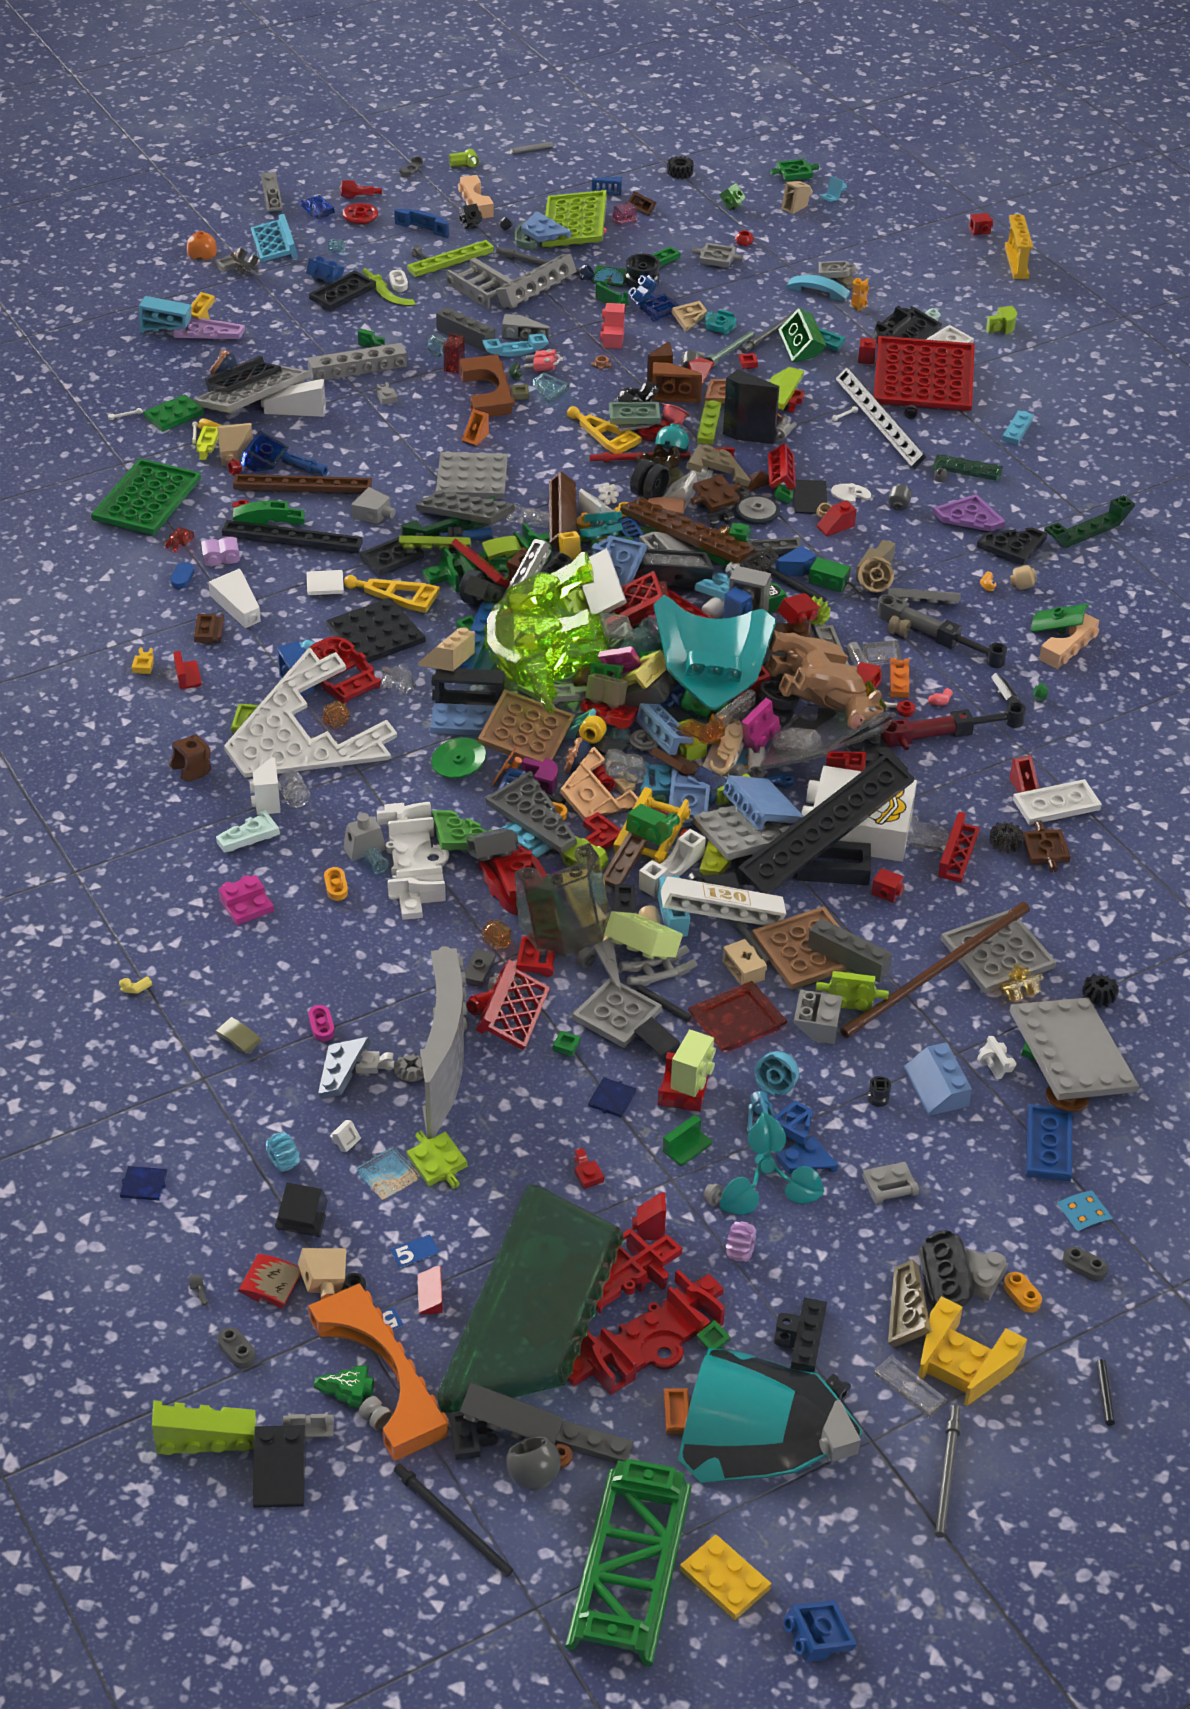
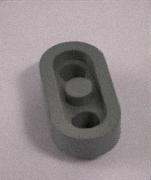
M1069 1247L1064 1251L1062 1262L1069 1270L1092 1281H1101L1106 1277L1108 1265L1102 1258L1079 1247Z
M229 1327L220 1331L218 1334V1346L235 1367L242 1369L250 1367L255 1362L253 1346L236 1328Z

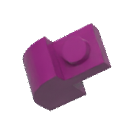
M524 757L522 771L526 773L531 771L533 778L538 781L542 791L553 795L558 786V767L556 763L546 757L543 762Z

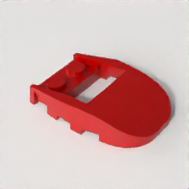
M328 637L310 646L319 660L336 652L346 665V670L344 671L353 667L359 670V674L336 685L328 683L326 680L319 683L324 691L345 705L347 701L374 688H380L381 679H376L374 676V668L371 664H368L366 656L362 652H357L354 649V645L342 637Z
M520 845L518 846L517 850L511 851V854L525 852L527 850ZM533 855L531 868L535 870L531 871L530 890L534 887H539L544 879L547 878L541 863ZM493 858L484 861L479 859V871L483 870L484 872L483 880L488 885L491 896L496 897L500 901V905L509 913L520 915L516 902L521 897L509 898L502 882L497 878L499 876L493 866Z

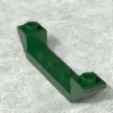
M1123 495L1111 500L1109 512L1068 529L1057 522L1045 527L1044 531L1068 548L1118 527L1135 507V503Z
M495 496L484 499H493L495 501ZM450 518L422 527L417 520L401 525V536H416V533H424V536L439 537V533L448 532V527H460L464 531L479 529L489 524Z

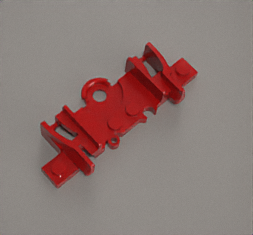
M630 1228L607 1243V1250L594 1259L585 1254L571 1256L562 1267L564 1279L552 1287L545 1284L522 1300V1317L531 1325L523 1331V1338L537 1352L558 1338L571 1351H574L577 1346L578 1335L580 1334V1323L591 1321L590 1310H596L601 1314L602 1308L620 1297L622 1290L627 1295H632L635 1292V1288L642 1292L644 1291V1285L651 1280L662 1290L665 1289L669 1273L663 1267L682 1255L683 1248L668 1234L649 1246ZM626 1238V1247L634 1255V1257L630 1256L620 1246V1242H622ZM582 1264L588 1270L586 1273L579 1274L574 1271V1267ZM536 1299V1303L549 1314L544 1316L531 1302Z
M680 1270L676 1271L675 1283L683 1292L678 1287L675 1289L669 1287L667 1289V1299L663 1301L662 1307L656 1302L650 1303L648 1305V1313H643L627 1324H619L618 1331L621 1333L619 1335H614L610 1330L607 1331L605 1328H602L600 1335L594 1338L585 1327L582 1328L580 1340L577 1342V1347L581 1352L560 1364L559 1372L573 1387L593 1375L608 1393L612 1395L636 1380V1373L650 1364L659 1369L675 1367L684 1355V1349L680 1345L697 1336L699 1332L711 1323L698 1309L702 1308L720 1326L724 1325L725 1307L716 1299L723 1295L724 1288L709 1273L692 1283ZM660 1349H668L671 1351V1356L663 1359L658 1356L657 1352ZM610 1364L623 1376V1380L616 1385L615 1375L608 1368Z

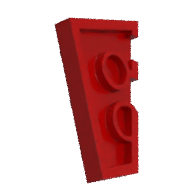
M532 850L493 858V866L509 898H518L530 894Z

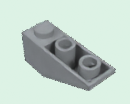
M504 315L502 338L529 340V335L544 333L547 340L550 341L549 326L521 315Z

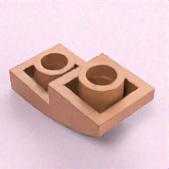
M672 497L648 499V502L661 505L662 508L675 511L680 516L684 515L686 502L684 499Z

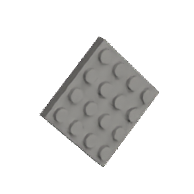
M440 452L436 491L455 492L456 494H466L470 497L488 498L495 496V499H505L508 454Z
M735 805L721 807L718 810L702 812L693 816L694 825L727 860L757 853L791 827L789 823L766 821L763 829L757 830Z
M1009 910L942 933L940 940L952 952L1003 917ZM1020 919L1012 922L958 960L984 994L1056 967V961Z

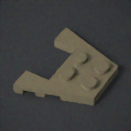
M698 444L686 466L687 469L701 472L703 466L732 474L734 483L739 482L747 487L751 482L728 451L724 449L718 450L707 444Z

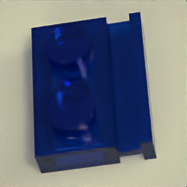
M320 195L308 198L305 202L301 201V207L316 219H318V216L327 217L335 213V208Z

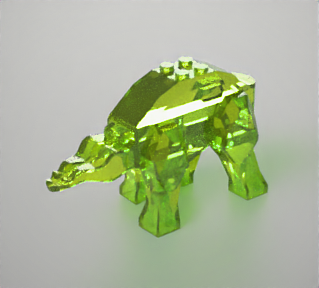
M587 551L580 553L572 563L554 573L539 572L510 587L503 599L494 605L487 618V625H484L486 634L484 642L486 647H489L491 650L490 657L492 662L495 661L500 671H505L508 679L523 687L532 686L536 698L541 701L543 708L549 714L555 712L553 701L558 696L553 680H562L573 671L591 666V662L601 663L598 658L599 652L608 650L606 644H609V632L602 612L591 614L590 609H586L579 613H570L561 608L558 602L560 598L577 588L594 583L593 566Z

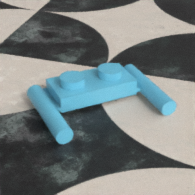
M513 821L502 827L513 830L518 837V845L516 846L521 845L527 851L532 850V855L536 858L552 849L551 846Z

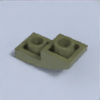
M232 1017L215 1030L219 1037L231 1042L234 1049L244 1054L254 1050L256 1045L262 1041L255 1032Z

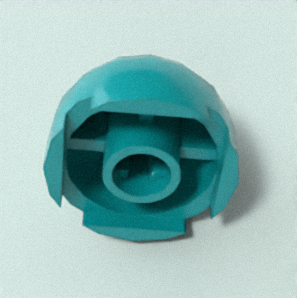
M671 423L670 426L660 429L656 436L655 445H661L664 449L668 450L672 446H677L679 451H688L689 437L687 432L680 428L679 424Z

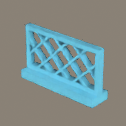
M285 214L278 215L279 220L251 227L261 262L291 254L292 258L298 257Z

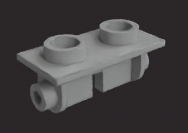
M328 1412L310 1415L288 1413L287 1416H283V1426L305 1425L306 1438L333 1437L334 1415H328Z

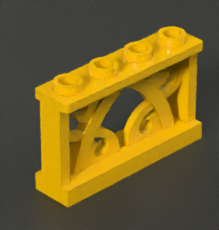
M1009 215L1011 225L1008 242H1005V251L1013 279H1029L1028 260L1030 249H1033V243L1024 215Z

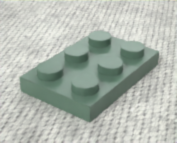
M609 402L610 424H660L659 402Z

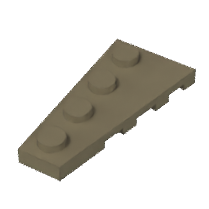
M914 1260L894 1267L888 1343L894 1348L931 1332L919 1266Z

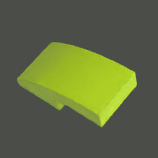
M516 536L499 537L482 543V547L489 560L505 555L507 558L516 554L521 549Z

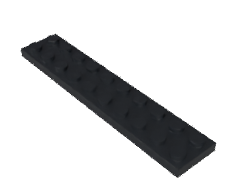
M885 753L740 865L738 872L760 893L771 894L914 782V777L888 753Z

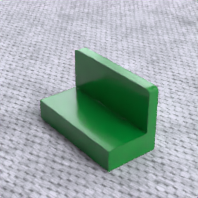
M694 1115L663 1137L662 1152L679 1166H683L710 1147L712 1140L701 1132V1119Z

